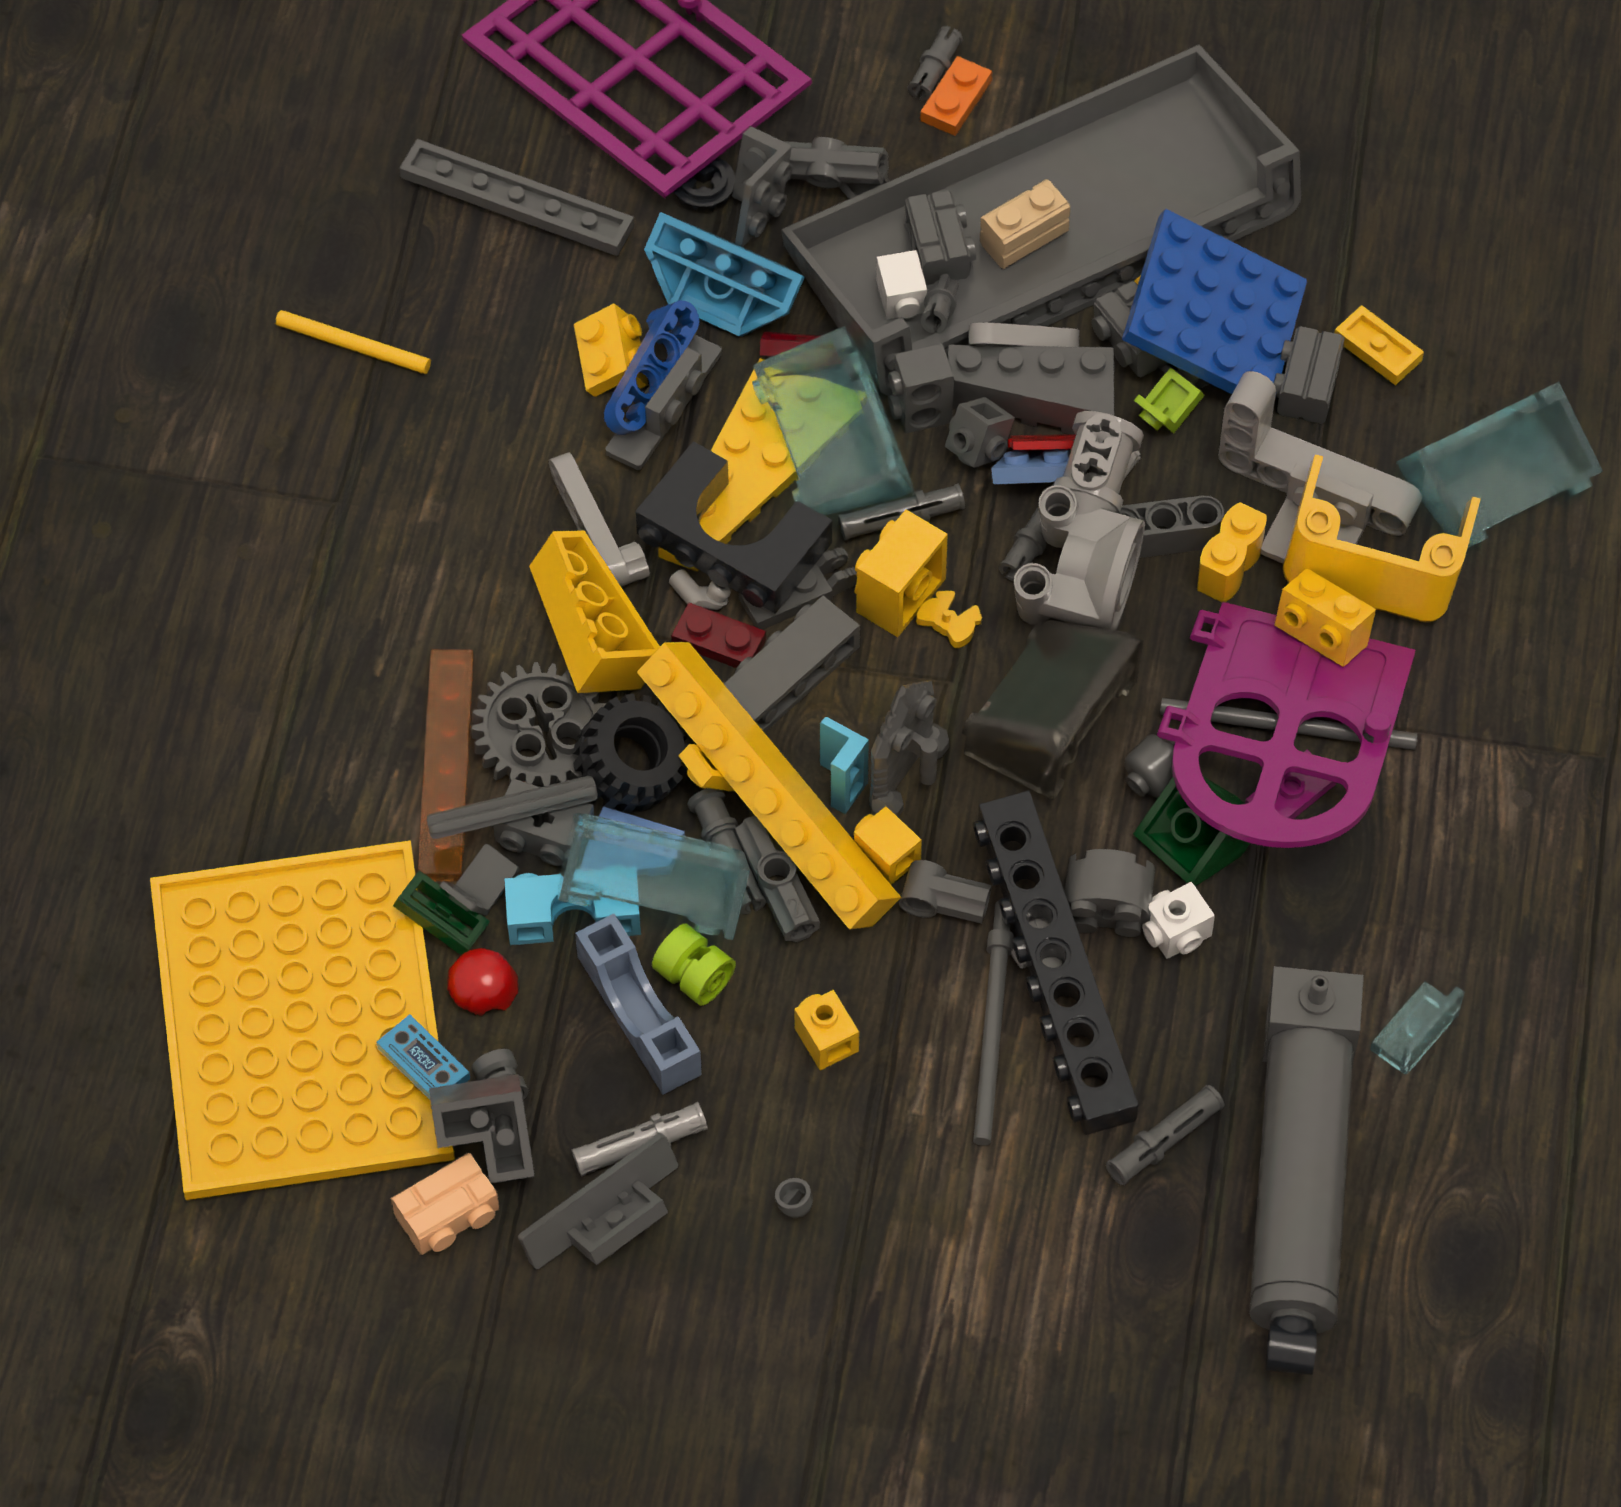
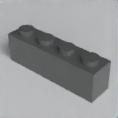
M822 596L813 605L807 604L801 608L794 621L785 630H778L773 633L758 654L753 658H745L738 665L735 674L724 685L765 733L860 647V625L825 596Z

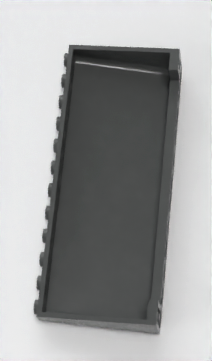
M1197 45L781 229L783 244L876 386L883 394L893 395L889 383V372L894 371L895 354L943 343L948 357V345H969V324L1003 323L1046 327L1094 305L1097 298L1111 291L1114 293L1117 288L1131 281L1134 282L1142 273L1158 217L1165 208L1232 242L1288 217L1296 210L1301 201L1300 151L1200 45ZM1050 180L1070 205L1069 231L1008 267L1000 268L980 243V231H982L980 228L981 217L1023 192L1033 190V187L1042 181ZM950 190L953 193L956 205L963 204L967 228H963L965 237L973 238L976 250V260L970 261V276L966 279L957 280L959 285L955 296L957 301L956 309L948 317L947 326L941 333L937 332L938 324L935 327L934 333L927 332L921 325L922 314H917L911 318L899 317L886 320L876 282V263L879 256L913 251L904 220L905 200L912 196L923 194L930 196L934 192ZM934 284L926 285L927 293L933 289Z

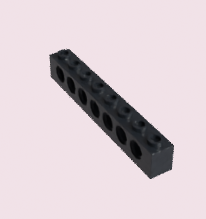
M1030 791L979 804L978 821L973 822L975 837L979 847H987L991 858L986 860L988 875L993 886L1000 885L1004 898L999 899V905L1005 924L1013 923L1017 937L1012 938L1017 960L1020 964L1024 962L1027 964L1030 976L1026 977L1029 996L1033 1003L1040 1002L1044 1016L1039 1017L1043 1037L1046 1043L1051 1041L1054 1043L1058 1055L1053 1057L1057 1078L1060 1083L1067 1081L1071 1096L1066 1097L1071 1119L1074 1123L1081 1122L1085 1135L1134 1122L1137 1119L1138 1102ZM1008 841H1016L1023 847L1019 850L1011 851L1002 845ZM1022 879H1028L1033 881L1036 886L1032 889H1021L1015 883ZM1034 918H1043L1050 925L1045 928H1035L1028 922ZM1047 957H1056L1063 964L1059 967L1051 968L1044 965L1042 960ZM1061 996H1069L1075 999L1077 1004L1072 1007H1062L1055 1000ZM1080 1035L1088 1038L1091 1043L1085 1047H1076L1069 1042V1039ZM1095 1075L1102 1078L1105 1083L1100 1087H1089L1082 1080L1087 1076Z

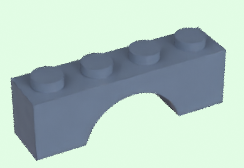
M612 914L576 932L578 959L662 1095L702 1075L701 1053L679 1016L673 1017L660 1002L642 968L636 947L616 915Z

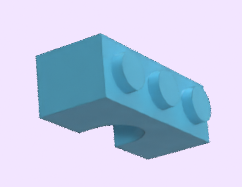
M619 866L605 868L603 871L581 872L578 870H566L555 875L538 876L532 873H524L515 878H505L507 926L510 945L554 942L553 925L556 918L563 912L572 909L583 910L589 913L595 922L615 914L628 936L641 935L636 868L625 869Z

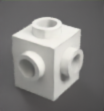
M1192 882L1172 892L1169 890L1162 891L1152 898V902L1149 903L1150 921L1144 923L1142 929L1150 945L1154 948L1158 946L1167 959L1178 953L1188 954L1201 945L1203 940L1212 936L1215 915Z

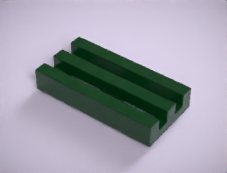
M420 870L393 904L396 909L460 955L470 950L490 922L481 914L468 909ZM416 888L419 889V890H420L421 892H423L424 894H426V895H427L428 897H430L431 899H433V900H434L435 902H437L438 904L436 905V904L433 903L431 900H429L428 898H426L424 895H422L420 892H418V891L416 890ZM451 914L455 915L457 918H459V919L462 920L464 923H466L467 925H469L471 928H473V930L469 929L467 926H465L464 924H462V923H461L460 921H458L456 918H454L453 916H451Z

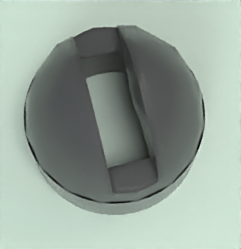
M787 1179L775 1191V1199L780 1211L795 1219L805 1216L813 1206V1195L810 1186L803 1179Z

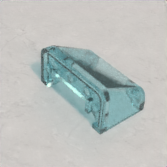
M845 326L753 365L758 378L752 381L754 391L760 403L768 402L775 412L799 478L796 480L798 488L792 490L795 502L798 500L817 512L828 515L898 499L914 492L911 478L868 364L861 349Z
M1559 382L1396 462L1405 480L1419 489L1422 494L1423 504L1446 534L1458 535L1466 503L1472 496L1481 498L1468 548L1489 538L1485 530L1566 489L1571 497L1593 486L1590 478L1603 472Z

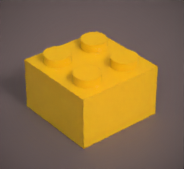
M905 510L896 521H889L883 528L879 542L872 550L866 549L856 562L857 584L854 591L857 594L856 613L894 636L899 637L917 615L920 606L929 600L946 580L948 534L908 510Z

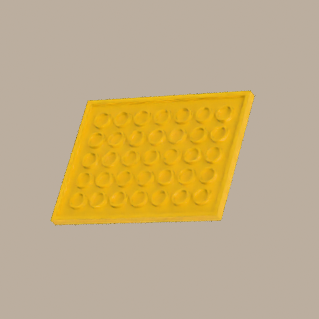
M411 840L150 878L183 1191L186 1200L455 1160L453 1146L442 1148L437 1146L431 1101L377 1049L376 1043L409 1014L438 1041L423 927L393 906L397 898L415 876Z

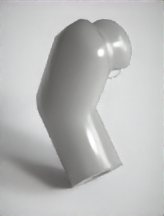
M684 569L676 571L669 579V584L687 605L690 602L708 610H719L728 603V597L731 593L730 587H721L713 581L708 587L698 586Z

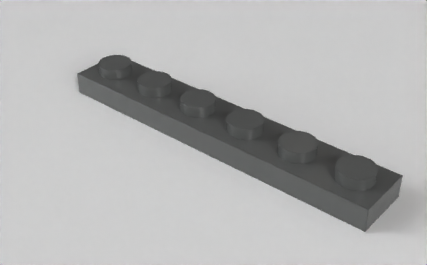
M419 139L416 140L400 166V176L405 180L615 256L619 255L635 227L633 216Z

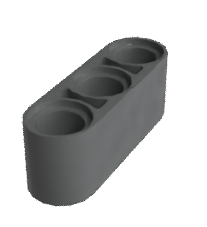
M1194 496L1122 505L1119 514L1145 521L1144 538L1139 557L1143 558L1203 550L1207 542L1220 533L1224 508L1222 503L1214 497ZM1200 521H1206V522H1208L1209 524H1202V523H1199V522H1200ZM1159 526H1164V527H1167V528H1169V529H1160V528H1157V527H1159Z

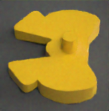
M937 591L936 598L925 601L918 609L916 624L932 626L934 630L947 636L954 648H961L971 641L975 625L981 624L982 617L977 605H974L957 616L955 611L949 610L955 599V591Z

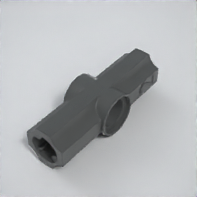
M829 137L814 138L812 143L786 142L792 145L789 163L793 164V169L789 179L806 180L810 184L822 188H837L841 182L882 185L883 181L887 179L889 164L888 152L885 148L849 146L840 140Z
M755 815L744 819L743 823L734 829V832L755 876L762 896H764L785 941L799 942L809 938L812 933L820 929V921L797 875L796 864ZM775 875L785 877L781 881H773L769 878Z

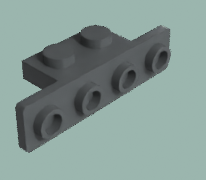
M694 334L686 350L645 406V424L639 430L625 435L615 434L606 446V455L629 467L641 470L671 426L677 423L683 409L692 396L696 395L702 387L704 379L722 355L721 347ZM649 385V387L647 388V390L645 391V394H647V393L649 392L650 385Z
M662 1133L656 1134L518 1235V1239L530 1264L535 1269H540L573 1245L597 1265L666 1215L668 1211L663 1200L652 1192L650 1188L678 1168V1162L667 1137Z

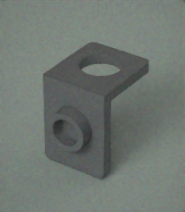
M485 844L456 884L443 880L439 886L471 911L487 916L505 891V878H514L519 872V867L494 847Z

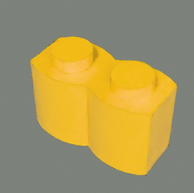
M1241 502L1228 510L1221 522L1220 533L1207 542L1201 553L1197 591L1220 602H1227L1238 592L1243 581L1244 572L1250 569L1261 555L1260 550L1264 541L1267 520L1266 514Z

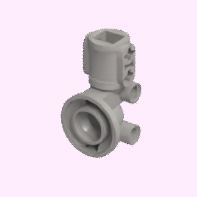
M1082 411L1076 414L1072 425V430L1076 437L1063 477L1056 478L1054 485L1044 490L1039 498L1042 536L1048 544L1054 547H1063L1056 574H1051L1044 566L1037 563H1029L1019 568L1014 576L1016 607L1022 620L1029 624H1042L1052 618L1113 635L1119 625L1130 594L1145 531L1144 520L1119 514L1123 504V499L1119 492L1131 454L1139 450L1144 434L1137 426L1117 416L1097 411ZM1102 426L1109 427L1110 433L1101 431Z

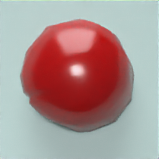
M477 948L463 953L450 967L447 991L458 1007L483 1016L489 1010H506L510 1007L518 993V975L502 954L486 948Z

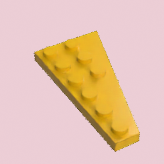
M760 358L711 449L713 453L728 460L729 484L702 516L699 522L702 529L713 539L727 544L731 540V535L747 520L751 522L761 512L760 508L773 496L775 498L778 497L819 458V453L834 439L839 440L848 431V426L857 417L866 415L873 408V398ZM660 547L658 548L659 558L686 567L678 562L674 555ZM686 567L688 569L698 571V569L695 567Z

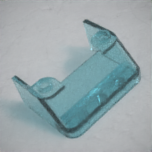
M574 813L558 886L559 901L576 905L590 906L592 900H601V897L684 915L687 916L688 920L695 923L694 930L716 936L720 935V931L723 930L724 938L733 940L750 870L745 853L729 846L598 816Z

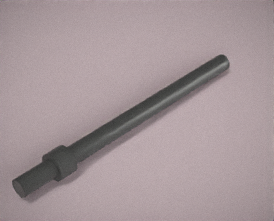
M1162 698L1160 715H1164L1167 706L1186 710L1189 701ZM1218 705L1213 712L1210 722L1275 731L1278 716L1276 713ZM1310 718L1300 725L1297 734L1360 742L1356 733L1340 722ZM1393 730L1388 747L1415 750L1417 733ZM1368 733L1363 734L1367 741L1373 743V736H1370Z
M999 901L995 902L993 930L988 932L986 949L990 954L973 1138L975 1144L982 1146L991 1144L1007 961L1008 956L1013 951L1012 938H1014V934L1010 932L1011 924L1006 925L1004 922Z

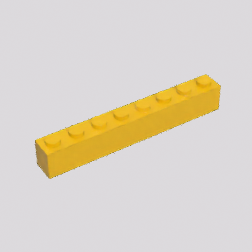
M664 642L637 671L639 676L848 929L873 927L901 896L689 642Z

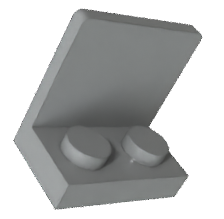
M1298 463L1294 466L1289 477L1286 500L1267 533L1260 550L1262 555L1284 563L1309 471L1308 467ZM1319 472L1313 498L1327 501L1338 510L1341 522L1337 539L1357 545L1369 522L1374 494Z

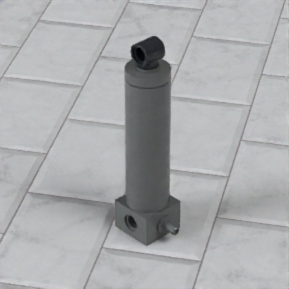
M1276 966L1273 968L1266 1010L1263 1062H1267L1249 1311L1253 1322L1269 1330L1266 1371L1313 1375L1317 1333L1332 1329L1337 1323L1352 1070L1360 1035L1364 975Z

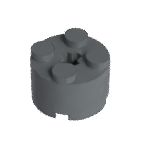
M1111 849L1086 850V857L1077 860L1076 854L1070 856L1067 866L1065 895L1078 932L1094 933L1097 931V927L1115 928V933L1120 936H1139L1142 925L1150 921L1149 903L1152 902L1155 866L1146 860V867L1135 863V854Z

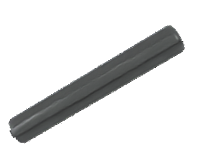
M592 776L580 777L431 813L426 819L431 838H443L595 801L598 795L597 788Z

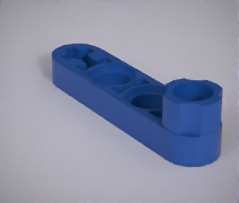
M679 300L653 310L648 315L646 323L649 326V330L604 410L606 425L612 432L618 435H625L639 430L645 424V406L686 350L698 329L699 315L691 303ZM655 342L658 344L663 343L666 347L668 356L665 362L660 361L654 353ZM639 372L646 375L650 382V389L647 394L641 392L636 384V377ZM631 405L626 412V417L629 421L625 422L623 420L625 413L621 408Z

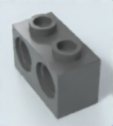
M943 343L895 354L894 371L889 372V383L893 395L888 396V402L892 418L894 420L900 419L905 434L950 424L953 418L954 374Z

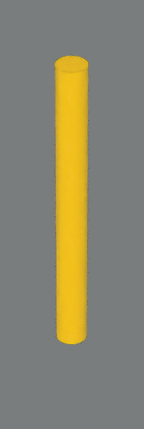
M280 310L276 317L275 324L277 326L422 374H427L431 365V359L283 310Z

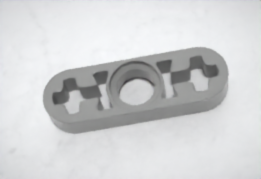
M1003 323L969 324V345L1079 347V330Z

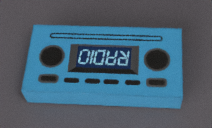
M410 1014L376 1042L377 1049L429 1100V1088L466 1083L470 1080L469 1071Z

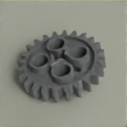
M534 662L532 673L528 674L520 665H517L516 677L513 679L504 671L501 672V686L489 682L487 684L488 696H478L477 707L479 709L473 710L472 722L475 725L471 727V738L477 740L474 746L475 754H485L482 759V767L489 768L496 765L494 779L497 781L508 775L510 777L509 785L513 778L532 785H540V787L564 782L568 779L580 778L582 772L575 771L573 764L578 755L573 754L574 745L563 744L559 739L570 737L576 741L579 740L578 735L583 727L602 706L606 705V703L596 704L599 692L577 693L574 683L571 681L572 678L569 670L562 676L556 675V664L553 663L547 673L541 672L538 662ZM526 698H532L535 703L539 726H534L535 712ZM557 701L563 706L560 708H550L544 703ZM514 712L518 713L523 718L519 720H510L506 718L504 715L507 713ZM542 731L548 732L547 746L548 749H550V752L555 758V760H550L548 758V755L545 750L546 745ZM522 749H530L535 751L537 755L525 757L518 752Z

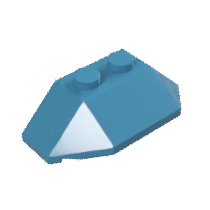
M660 212L644 248L668 304L679 300L687 301L695 307L700 319L740 337L788 315L805 276L779 263Z

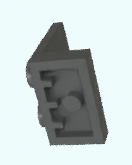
M751 126L742 136L732 194L733 198L742 202L735 244L741 247L753 236H760L766 223L773 216L778 217L782 213L787 202V196L784 194L785 184L790 178L793 164L789 163L792 145Z

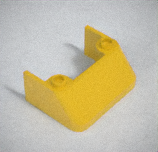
M1315 454L1309 467L1283 563V574L1287 582L1290 583L1307 568L1376 610L1420 622H1433L1439 619L1448 608L1459 577L1481 498L1472 496L1466 503L1457 536L1445 533L1434 535L1424 544L1419 561L1337 539L1341 522L1338 510L1327 501L1313 498L1323 456Z

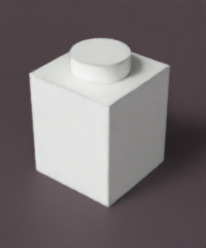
M917 250L877 257L876 282L886 320L899 317L911 318L917 314L924 313V299L927 295V287Z

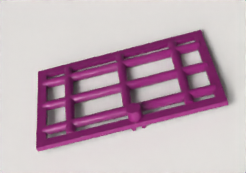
M508 0L461 35L465 43L664 198L742 139L743 133L750 126L756 128L812 84L810 77L707 0H678V3L685 8L688 15L694 12L699 23L705 20L754 57L746 64H743L660 0H634L667 25L637 49L633 48L585 11L599 0H546L559 11L528 34L510 20L537 0ZM571 21L575 22L622 58L620 62L592 83L588 82L541 45ZM497 30L514 45L504 51L487 37ZM679 36H682L732 74L701 99L649 60ZM528 54L577 92V94L567 100L518 61ZM768 68L783 79L785 83L776 89L758 74ZM635 69L687 108L656 133L604 94ZM746 85L761 96L763 100L731 123L714 108L742 86ZM592 104L642 144L631 150L581 110ZM701 119L719 134L687 158L668 143ZM657 154L674 169L663 175L646 160Z

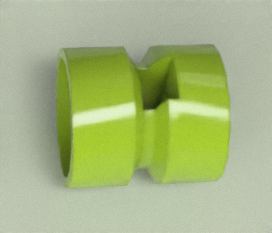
M685 923L675 928L661 943L653 957L652 968L673 984L680 982V990L697 1004L703 1006L712 1001L727 985L734 973L736 961L715 945L707 947V938Z

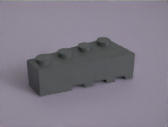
M948 345V360L954 374V409H957L961 403L986 397L1013 417L1019 418L1021 424L1037 427V423L1060 427L1061 432L1066 434H1075L1072 430V425L1078 412L1097 411L1114 415L1113 347ZM1102 426L1101 431L1110 433L1109 427Z

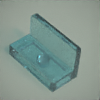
M1425 981L1372 1041L1370 1050L1407 1075L1459 1015L1464 991L1456 987L1447 997Z

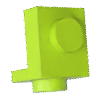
M1170 367L1146 398L1139 394L1134 401L1143 409L1138 416L1157 431L1163 425L1174 434L1205 395Z

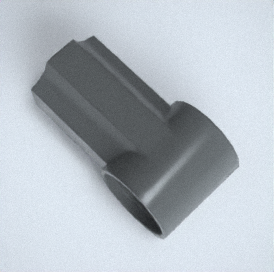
M916 860L909 867L899 905L905 912L917 917L928 918L935 916L936 913L982 924L988 909L992 885L949 875L937 863Z

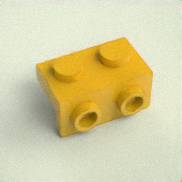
M612 304L574 323L585 388L594 397L619 384L641 345L639 336L642 335V329L634 315L627 314L616 304ZM639 372L636 377V384L640 389L648 386V380L646 375Z

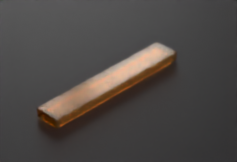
M431 650L418 871L420 870L434 881H458L463 875L465 832L433 839L429 834L426 819L431 813L466 805L474 671L473 650Z

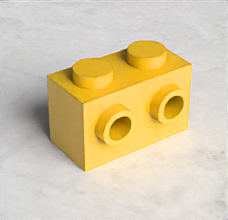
M1306 568L1282 589L1275 626L1344 667L1368 645L1376 609Z

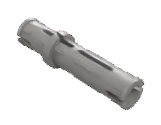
M696 1102L693 1105L660 1116L659 1113L652 1115L648 1122L602 1138L591 1144L574 1148L571 1151L582 1177L600 1168L618 1163L658 1133H662L667 1137L671 1146V1142L707 1130L708 1127L699 1103Z

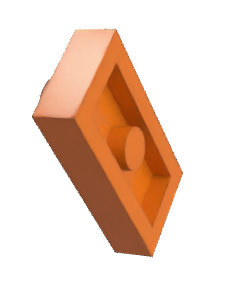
M957 56L920 111V121L956 136L991 83L992 71Z

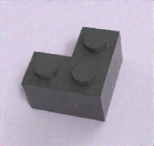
M518 1074L429 1088L438 1148L483 1141L490 1183L535 1176Z

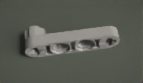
M568 452L549 459L554 482L578 531L584 530L620 586L622 587L650 575L649 567L641 546L635 541L618 548L572 454Z

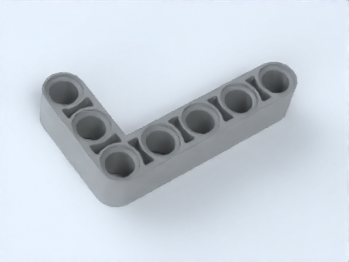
M1247 371L1243 373L1224 408L1219 460L1226 468L1287 493L1289 477L1296 463L1309 468L1315 454L1323 456L1320 473L1374 494L1367 526L1394 536L1405 534L1423 499L1418 488L1407 481L1272 428L1271 423L1276 395L1274 383L1268 377L1258 372Z

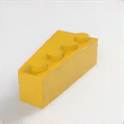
M584 530L553 531L529 567L577 693L641 689L645 682L637 671L660 647L586 532Z

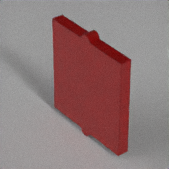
M1076 434L1015 435L1008 438V447H1012L1013 450L1072 449Z

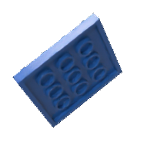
M1165 208L1156 223L1122 340L1230 394L1235 390L1243 373L1247 371L1261 373L1274 383L1276 374H1282L1285 361L1281 359L1284 342L1285 340L1291 341L1307 279Z

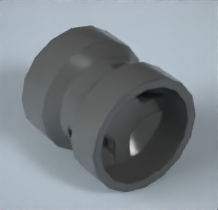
M497 1049L479 1057L471 1068L478 1081L517 1074L518 1064L511 1050ZM519 1075L522 1098L524 1100L529 1091L523 1077Z

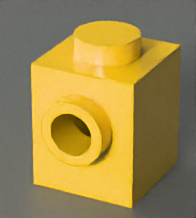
M886 806L875 815L869 814L865 816L855 827L854 841L891 885L909 871L912 862L921 860L922 839Z
M834 990L822 996L820 994L811 995L794 1009L795 1030L819 1070L859 1052V1031Z

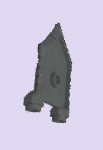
M932 681L902 685L896 692L890 705L885 722H883L880 728L881 732L877 735L871 749L872 764L869 807L873 815L885 806L897 817L901 815L904 811V803L901 793L895 789L918 757H920V782L924 785H932L936 781L937 759L943 757L948 750L949 738L946 729L933 723V711L937 699L934 698Z

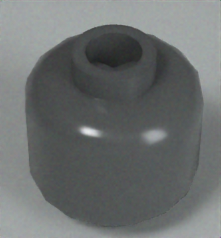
M1151 734L1146 736L1125 757L1124 766L1128 773L1125 781L1136 794L1143 797L1147 793L1158 798L1173 777L1172 755L1175 745L1174 741L1159 738L1157 734Z

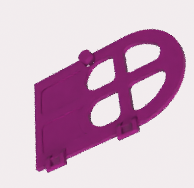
M1222 602L1219 613L1199 610L1190 639L1208 644L1187 709L1167 706L1157 732L1159 738L1175 742L1172 755V773L1176 787L1186 804L1195 814L1215 829L1236 839L1268 847L1296 848L1317 845L1337 838L1349 831L1365 816L1372 803L1416 650L1369 638L1368 645L1347 665L1342 667L1276 627L1277 615ZM1203 623L1213 625L1211 633L1201 631ZM1237 698H1252L1265 702L1275 710L1278 716V722L1272 739L1263 742L1216 730L1210 722L1215 708L1222 702ZM1314 717H1328L1344 723L1356 733L1360 740L1361 747L1357 758L1351 762H1340L1297 750L1294 742L1300 725L1305 720ZM1171 719L1181 721L1179 730L1169 728ZM1368 733L1370 736H1373V743L1367 741L1363 734ZM1213 751L1258 763L1262 767V772L1252 801L1247 804L1237 805L1220 799L1210 789L1201 774L1199 756L1203 752ZM1290 772L1341 784L1346 789V795L1337 805L1309 819H1290L1282 816L1275 809L1283 777Z

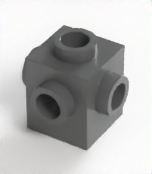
M986 397L961 403L958 405L956 414L950 421V431L944 447L956 454L962 463L972 467L1000 460L1008 447L1007 439L1015 417Z

